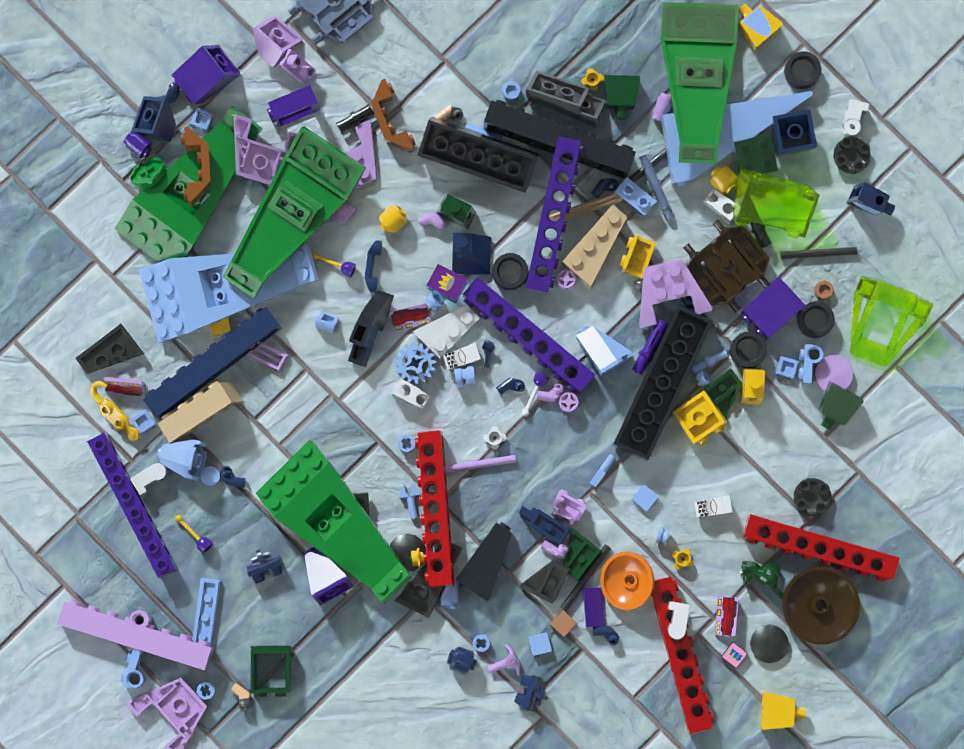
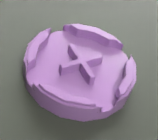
M829 355L817 363L814 378L819 387L824 391L829 381L846 389L853 379V369L845 358L839 355Z

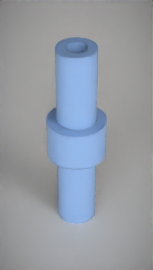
M723 350L713 356L709 355L703 359L704 361L693 366L691 370L696 374L705 368L709 369L715 366V363L728 357V354Z

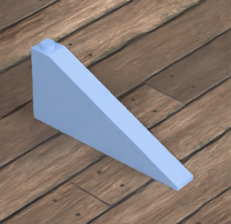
M809 91L727 104L725 106L718 145V162L735 150L734 142L753 138L773 123L772 116L788 113L812 96L813 92ZM674 113L661 116L671 184L677 183V187L688 185V181L694 180L715 164L679 163V138Z

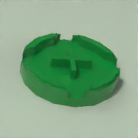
M157 157L148 158L144 164L142 162L139 163L130 175L132 184L140 190L154 186L164 177L166 165Z

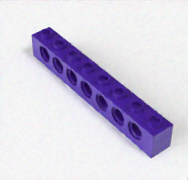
M558 136L526 288L548 292L549 288L554 286L555 277H552L553 269L557 270L559 258H556L557 250L561 251L563 240L560 239L561 232L566 231L567 221H564L565 213L569 214L571 202H568L569 194L573 195L575 184L572 183L573 176L578 175L580 166L576 164L577 157H582L584 146L580 145V140ZM563 154H571L573 161L571 163H564L562 160ZM561 172L567 173L569 176L568 181H559L558 174ZM555 192H563L565 198L562 201H557L554 198ZM558 210L561 217L554 220L550 217V212ZM554 229L557 235L554 238H549L546 236V231ZM548 247L552 250L553 254L546 257L542 254V249ZM545 266L549 272L546 275H540L538 268Z
M478 277L462 294L465 298L463 300L465 304L470 308L476 307L479 310L478 314L485 320L489 318L493 321V327L499 332L505 331L509 335L507 338L515 345L517 343L522 345V350L528 356L534 355L538 359L537 363L544 369L547 367L553 371L552 375L559 381L563 379L567 383L566 387L573 393H581L594 378L595 374ZM486 296L489 302L486 305H481L478 303V298ZM495 308L503 310L504 313L501 317L493 315L492 312ZM510 320H515L518 323V327L510 329L507 323ZM530 332L533 335V339L526 342L522 339V334ZM544 344L547 346L548 351L540 354L537 351V346ZM558 356L562 359V364L555 366L552 364L551 359ZM571 368L575 369L577 376L569 378L566 371Z
M104 432L88 440L87 442L157 577L163 578L178 570L145 504L131 482V478L109 435Z

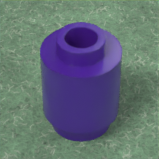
M131 131L123 142L126 144V148L139 158L148 157L153 150L151 148L152 143L138 132Z

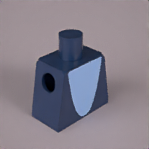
M866 182L855 185L847 200V204L872 215L885 213L891 216L895 210V205L888 202L890 198L888 194Z

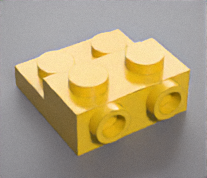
M702 391L672 412L692 443L696 445L698 443L703 445L708 442L711 434L714 432L716 435L726 429L724 425L728 423L706 391Z

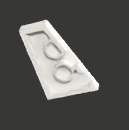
M464 305L413 331V333L440 359L479 320V317L467 305Z

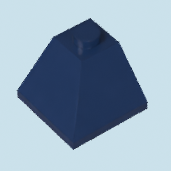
M143 96L131 131L158 141L170 142L174 135L176 122L168 99Z
M453 233L452 271L457 274L490 275L491 237L473 233Z

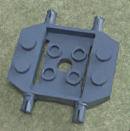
M297 0L296 4L287 10L293 17L298 11L303 9L320 29V33L312 38L315 45L324 38L343 44L374 19L371 5L372 0H339L334 5L330 4L328 0ZM358 1L360 2V4L357 7H355L352 11L345 15L341 20H339L332 27L330 26L332 22H334L337 18L344 14L348 9H350Z

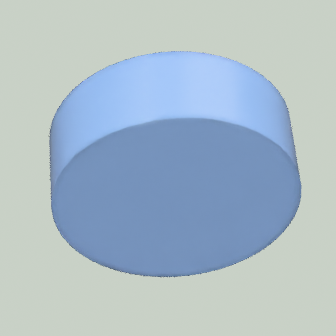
M513 81L504 84L502 95L507 101H515L520 97L521 88L519 84Z
M206 467L201 472V480L205 485L214 486L220 481V472L215 467Z

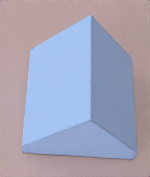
M321 311L315 322V327L333 334L339 318Z

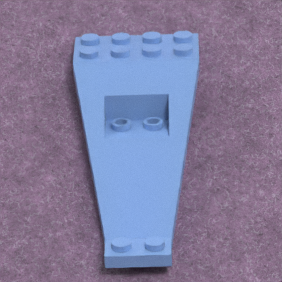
M301 245L264 282L255 298H252L222 277L234 254L170 258L140 269L158 343L190 334L301 286L318 281L310 245Z

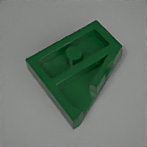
M729 368L701 390L700 393L706 391L714 405L718 407L726 419V415L743 383L734 371Z
M571 528L567 545L568 552L566 553L563 565L570 568L568 574L579 581L602 550Z

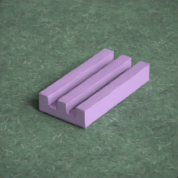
M264 342L259 345L282 356V359L280 360L258 348L253 351L279 363L278 367L252 354V350L246 354L248 357L279 373L288 358L287 354Z

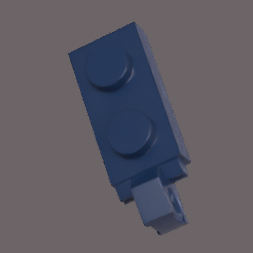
M522 506L518 512L526 517L524 522L528 526L558 545L563 543L571 530L534 507L530 511Z

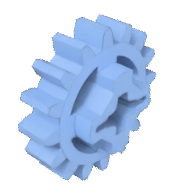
M414 342L411 348L406 344L405 351L399 350L401 356L395 357L399 362L394 365L400 368L396 372L397 374H403L401 379L408 378V383L415 380V384L418 385V380L420 379L425 383L426 376L428 378L432 377L429 372H435V368L432 365L436 364V361L431 360L434 357V353L428 354L430 348L427 347L424 350L422 343L419 347H416ZM413 351H419L424 355H415ZM407 355L408 361L406 364L402 365L403 359ZM413 359H415L416 361H421L420 363H418V368H415V366H410L412 364ZM428 362V368L423 372V365ZM406 372H415L417 376H411Z

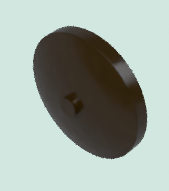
M811 567L799 572L789 581L782 596V614L787 626L797 637L813 644H831L841 640L852 631L860 613V599L856 587L845 574L830 567Z

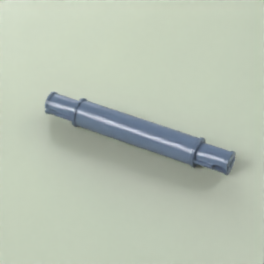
M647 155L639 157L643 166L642 169L647 176L666 220L674 217Z

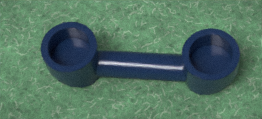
M376 240L367 253L364 279L370 293L377 292L378 278H372L375 255L381 256V240Z

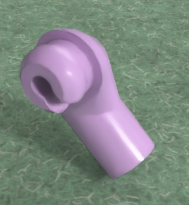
M546 539L540 547L559 558H564L568 552V548L565 545L560 544L557 547Z

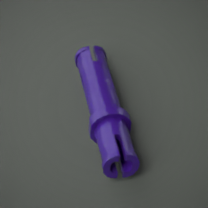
M660 319L658 320L643 349L638 352L639 356L632 371L642 375L649 360L652 361V355L668 323ZM658 332V335H657V337H656V339H655L653 345L651 346V342L653 341V339H654L656 333Z

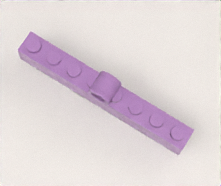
M71 599L70 602L63 603L57 622L58 625L195 668L208 669L214 647H210V642L200 639L199 642L191 641V636L181 634L180 637L173 635L174 631L162 628V631L154 629L155 625L151 624L152 617L147 611H134L130 617H125L124 620L118 618L117 613L107 611L105 614L99 612L100 608L92 605L86 608L81 606L82 602ZM139 616L144 618V622L141 625L137 621Z

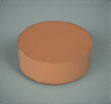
M820 281L814 287V294L820 300H827L834 293V287L828 281Z

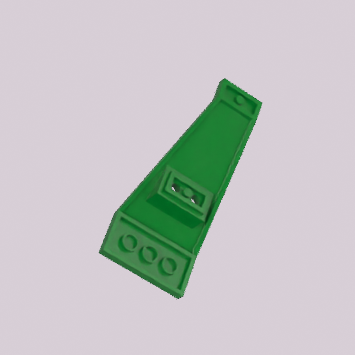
M663 2L661 44L679 138V163H718V145L737 45L739 5L680 2ZM687 69H693V74L687 75ZM708 69L712 70V75L710 76L705 74Z
M231 106L222 121L202 138L209 145L211 187L193 206H189L188 200H184V189H187V182H203L199 181L198 170L202 169V163H198L197 151H187L166 170L164 177L157 184L142 190L132 199L115 227L116 231L157 262L170 258L188 257L236 175L234 115L249 117L234 106ZM253 120L247 138L255 141L263 128Z
M302 126L280 164L222 277L252 298H255L264 282L350 198L366 167L305 126ZM284 199L288 201V205L284 204ZM299 210L303 211L304 216L300 215Z
M309 439L256 492V495L277 520L371 588L384 604L413 578L334 466L312 440Z

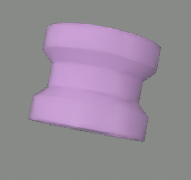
M562 270L557 275L556 283L560 289L569 290L574 286L576 276L571 270Z
M568 392L560 397L559 407L562 411L569 413L577 408L578 398L575 394Z

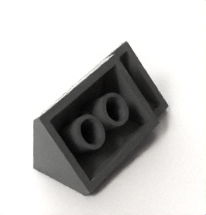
M539 71L535 72L525 92L527 99L597 128L606 102L604 99L589 95L590 88Z

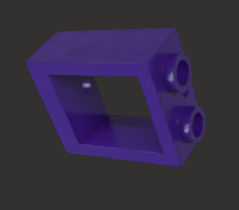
M310 85L268 102L270 108L266 109L272 124L277 123L278 128L320 110Z

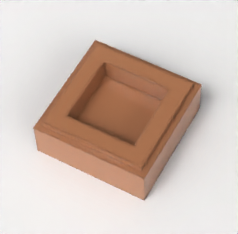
M564 610L550 623L563 637L577 624Z

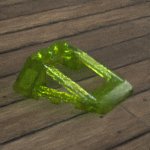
M861 275L853 298L850 353L886 367L907 341L914 336L916 331L925 324L934 304L896 285L877 278ZM864 297L868 300L859 321L862 299ZM876 300L902 310L888 346L862 336ZM907 316L915 317V320L899 340Z

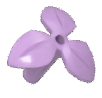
M506 644L505 647L510 654L504 660L489 665L488 671L493 673L505 667H515L517 676H519L521 671L520 661L517 660L516 652Z

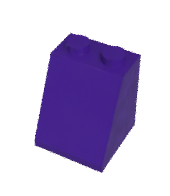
M219 45L201 46L172 74V77L175 79V84L185 92L187 100L195 105L204 103L239 77L241 73Z
M778 277L748 304L741 313L743 314L742 318L749 325L752 324L756 328L755 332L767 340L800 311L805 304Z

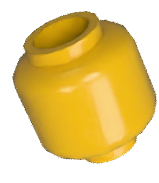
M718 166L711 172L710 183L720 193L728 195L738 186V176L728 166L722 168Z
M398 205L388 206L379 217L381 229L386 233H398L407 223V213Z

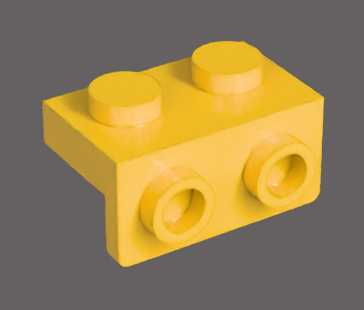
M635 233L634 238L630 237L626 248H629L627 256L623 254L620 266H623L621 271L643 279L644 267L648 266L656 243L639 237V234Z

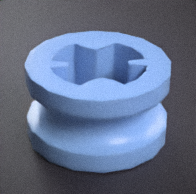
M432 291L425 297L427 305L433 310H437L439 306L444 304L443 297L437 291Z
M403 435L398 441V446L403 452H411L415 448V440L410 435ZM408 438L411 440L410 444L412 446L409 449L408 447L404 449L402 441L404 439L407 441Z
M661 526L655 542H661L665 546L671 530H664V527Z
M483 634L476 636L472 642L474 649L478 652L488 650L490 639ZM478 638L487 641L485 648L477 647L476 644L478 642L476 641Z
M203 682L198 686L197 694L201 699H210L215 694V687L210 682ZM206 685H208L211 694H206V696H203V691L201 690V688H205Z

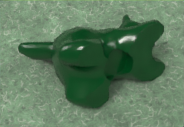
M742 561L740 574L743 585L750 581H757L771 589L782 600L783 592L778 588L781 570L776 563L767 562V564L761 567L752 561Z

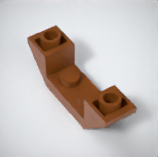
M383 79L371 103L372 110L385 142L412 153L414 152L413 146L416 145L412 134L408 136L407 131L392 136L395 133L391 123L387 124L385 117L388 115L384 105L381 107L380 105L393 100L392 94L395 92L391 83L387 84L386 80Z
M184 127L185 133L181 134V144L185 145L186 151H197L198 163H202V169L198 170L199 181L203 182H187V189H184V200H188L189 206H193L211 187L209 145L189 127Z

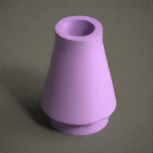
M661 93L660 97H657L652 118L661 122V116L669 113L673 107L671 96Z

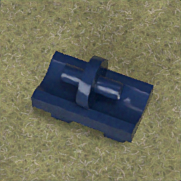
M260 549L256 550L257 556L251 558L253 564L246 566L248 576L252 577L256 584L265 580L263 572L270 569L272 577L282 574L280 555L271 556L269 552L262 554Z
M534 675L522 676L520 685L528 689L526 695L517 693L514 700L516 704L522 706L521 709L533 711L534 705L540 706L542 699L548 701L549 697L544 695L546 688L541 686L543 678Z

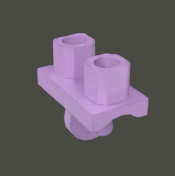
M292 49L287 50L285 58L279 64L285 69L287 74H291L301 84H306L308 79H312L316 72L312 66Z

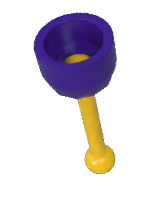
M316 252L312 253L313 260L318 259L339 267L342 274L346 277L351 278L356 269L355 263L345 262L339 264L319 256Z
M181 515L175 517V521L181 523L197 540V549L202 554L212 547L214 543L207 537L200 538L183 521Z

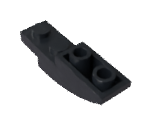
M378 290L366 304L349 339L353 346L348 361L363 367L367 366L377 332H383L394 295Z

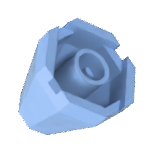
M189 440L164 444L158 450V459H160L161 464L181 476L198 481L199 477L196 476L201 474L207 459V452L203 451L206 443Z

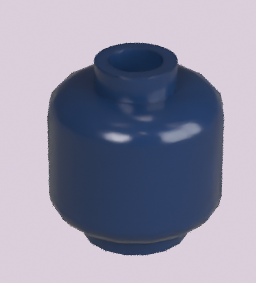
M456 647L454 650L451 649L447 659L449 669L466 675L469 670L473 671L477 662L474 659V652L462 647Z

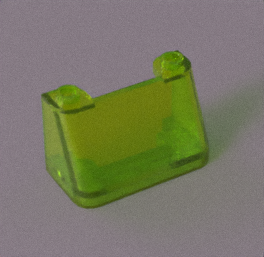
M741 169L738 177L732 218L735 224L746 227V224L754 222L783 229L787 232V236L798 239V236L805 238L820 195L809 185L798 181Z

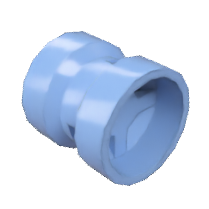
M469 366L466 369L454 368L456 387H462L464 384L475 385L473 366Z

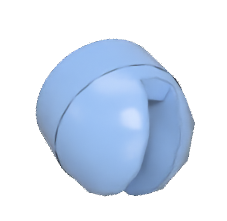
M703 369L695 374L694 380L698 381L697 385L705 386L710 383V377L706 370Z

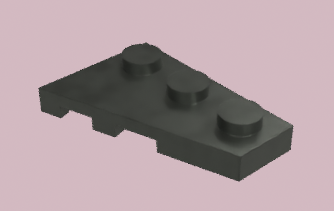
M119 324L75 359L84 371L89 374L144 355L145 353L125 327Z

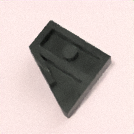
M552 560L520 585V588L553 604L570 568Z

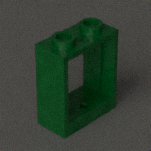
M291 645L251 646V693H255V697H267V693H275V697H286V693L291 692ZM257 654H285V687L257 688Z

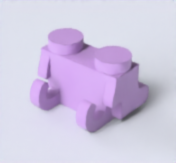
M560 490L552 505V508H554L552 516L555 517L558 514L570 520L569 525L572 526L575 520H580L587 503L583 499L576 500L570 497V494L565 490Z

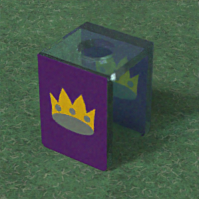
M437 264L426 288L430 291L439 292L443 298L456 304L467 285V279Z

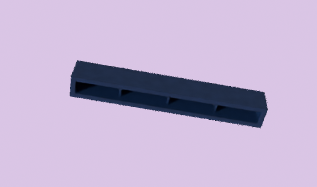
M267 307L256 310L252 318L248 321L246 319L240 322L236 330L227 332L220 342L211 344L207 348L208 351L202 355L198 354L191 360L192 363L188 366L180 367L176 371V375L172 378L164 379L160 387L156 390L148 391L145 394L146 397L142 400L160 421L162 416L172 412L180 404L184 403L244 358L251 350L253 351L260 346L259 344L280 331L282 327Z

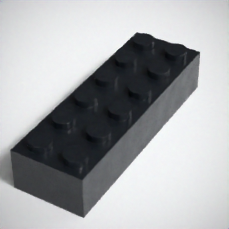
M431 117L428 120L417 156L526 193L539 153Z

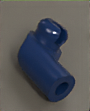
M170 83L166 95L159 96L158 98L168 99L169 104L174 103L180 94V88L175 83Z
M613 178L601 179L591 194L599 198L603 191L616 190L619 187V183Z
M508 378L498 385L496 389L501 395L508 390L522 392L525 389V384L520 379Z
M229 466L222 467L220 475L226 485L245 487L246 478L236 477Z
M611 626L593 627V636H604L610 645L618 644L619 635Z

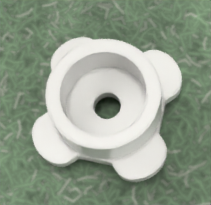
M493 426L490 432L483 436V440L488 442L492 449H498L499 444L506 440V435L501 434L498 428Z

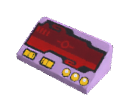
M427 303L390 311L394 332L431 323Z
M104 378V383L107 385L105 392L108 394L139 397L144 395L145 383L142 380Z
M718 596L715 635L736 637L738 598Z

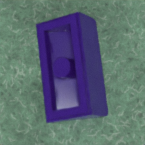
M601 587L583 588L585 627L605 626Z

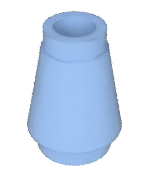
M454 580L455 586L445 587L440 598V606L456 609V605L459 602V581Z

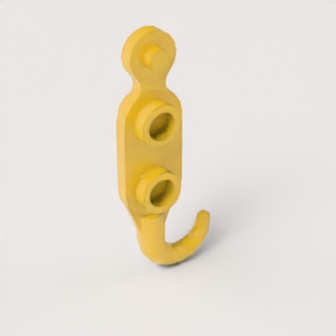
M101 381L94 382L90 393L98 404L101 414L116 429L125 431L129 440H138L140 432L137 428L130 425L129 418L112 401L98 394L97 387L107 388V385Z

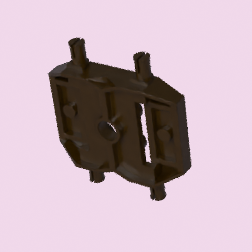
M717 219L712 225L719 231L720 235L699 252L695 251L689 243L683 249L690 256L687 268L710 305L727 304L736 313L741 307L734 299L755 280L759 281L764 289L770 285L764 277L770 258L744 226L725 228ZM725 260L732 262L733 268L731 271H726L723 268ZM702 261L713 273V275L717 278V280L721 283V285L725 288V293L715 282V280L711 277V275L707 272V270L703 267V265L701 264Z

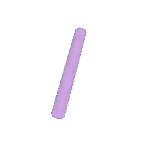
M515 455L447 465L446 473L516 463Z

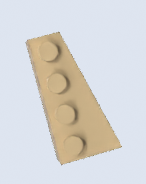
M612 205L562 261L561 265L571 270L576 278L589 289H591L616 241L627 216Z
M216 381L208 386L209 390L205 393L201 391L192 397L194 400L187 403L186 401L180 404L176 412H169L162 416L163 420L157 424L168 442H177L198 429L197 425L202 426L213 420L212 415L215 414L217 416L228 411V405L241 403L243 399L232 381L221 383Z

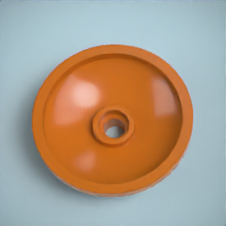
M617 553L610 557L602 568L600 577L601 589L607 601L616 608L622 610L637 609L644 605L652 595L654 589L653 570L647 560L637 553ZM632 577L635 579L634 584L631 581Z

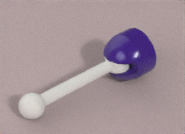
M536 371L533 378L536 386L526 408L522 410L523 416L529 415V408L539 387L545 386L550 377Z

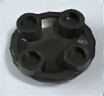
M844 137L834 148L833 158L835 164L845 173L856 174L862 172L870 162V146L859 138Z
M817 478L802 480L796 486L793 494L797 509L808 516H818L824 513L832 501L829 485Z
M401 534L394 538L390 544L391 549L408 572L419 568L412 565L411 551H417V548H419V552L426 553V546L423 545L420 538L412 534Z
M770 624L761 626L751 636V651L762 662H778L788 652V637L778 626Z

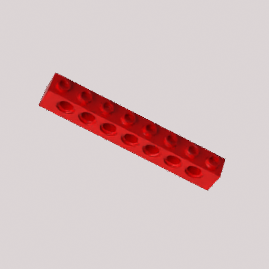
M440 430L418 432V438H415V447L419 449V457H416L417 468H420L421 476H418L419 488L422 487V495H419L420 507H423L421 525L425 527V533H422L423 545H426V553L423 554L424 564H427L428 572H425V581L431 588L455 586L443 432ZM433 447L434 454L427 457L425 454L426 450ZM434 466L436 468L435 474L428 476L427 469ZM436 485L437 492L434 495H429V487ZM437 504L439 507L438 512L431 514L430 507ZM438 523L440 525L439 532L432 533V525ZM435 543H441L442 545L438 553L433 552V545ZM437 562L443 563V569L440 572H435L434 565Z
M749 514L742 535L748 543L757 545V542H761L768 549L776 550V547L784 549L783 553L794 556L795 553L802 554L801 558L813 561V558L821 560L820 564L832 566V563L840 565V570L850 572L851 569L857 570L858 575L869 577V574L877 576L876 580L885 583L888 580H894L900 559L896 556ZM762 527L767 528L769 531L767 538H762L759 534ZM780 533L787 535L788 539L785 544L778 541ZM799 538L806 541L804 549L797 547V540ZM817 544H822L825 548L822 555L817 554L815 551ZM837 549L843 552L841 560H837L834 557V552ZM856 554L862 558V562L858 566L853 563V557ZM874 560L880 563L878 571L873 570L871 567Z
M672 576L654 581V589L651 596L689 734L711 729L712 723L715 722L712 712H708L707 704H709L708 695L703 693L701 687L704 685L702 674L697 672L696 667L699 666L697 655H693L691 650L694 647L692 637L688 636L686 631L679 641H675L667 632V628L671 623L667 620V613L673 610L668 609L669 603L662 601V594L669 592L672 596L670 602L682 603V599H678L676 591H679L676 579L673 580ZM683 648L687 652V657L680 660L677 657V651ZM688 667L692 670V676L685 679L682 676V671ZM693 686L697 689V695L690 698L687 695V690ZM697 705L702 708V714L698 717L692 714L693 707Z

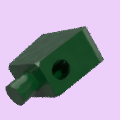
M604 75L603 84L607 109H615V119H626L627 110L634 109L640 76Z
M447 194L443 197L436 213L451 222L469 229L476 211L472 205Z
M829 381L819 406V411L826 415L821 426L831 430L836 421L845 425L863 404L864 400Z

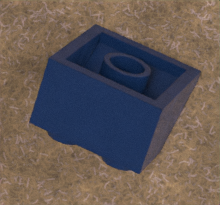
M810 109L772 116L776 156L817 148Z

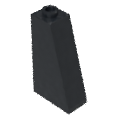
M503 522L500 524L495 523L456 578L457 581L485 601H488L512 535L509 532L511 528Z

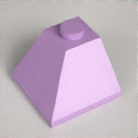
M273 15L253 29L259 56L273 68L285 58L288 49L294 50L303 40L276 15Z

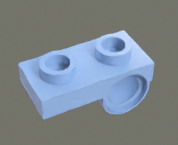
M628 177L615 191L620 198L630 205L632 210L642 217L656 203L655 199Z
M805 344L803 349H800L799 360H802V368H799L798 378L802 379L801 384L809 385L812 383V365L817 364L823 358V351L818 346ZM809 351H816L818 359H810Z
M135 648L133 651H129L127 657L129 665L127 670L124 669L121 676L122 686L137 688L145 683V674L138 670L143 651ZM134 673L140 676V682L137 685L131 681V676Z

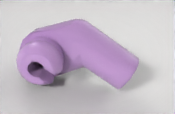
M435 212L418 217L420 226L432 224L439 229H444L447 226L446 219Z
M557 383L548 392L538 390L536 399L555 402L563 395L564 387L562 384Z

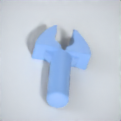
M609 455L589 482L595 487L598 485L615 461V456Z
M411 483L413 489L411 496L409 497L405 492V485H403L399 498L407 500L410 519L416 520L418 519L415 497L420 495V492Z

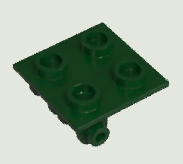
M771 133L734 142L738 162L737 170L738 173L740 172L741 179L778 171Z

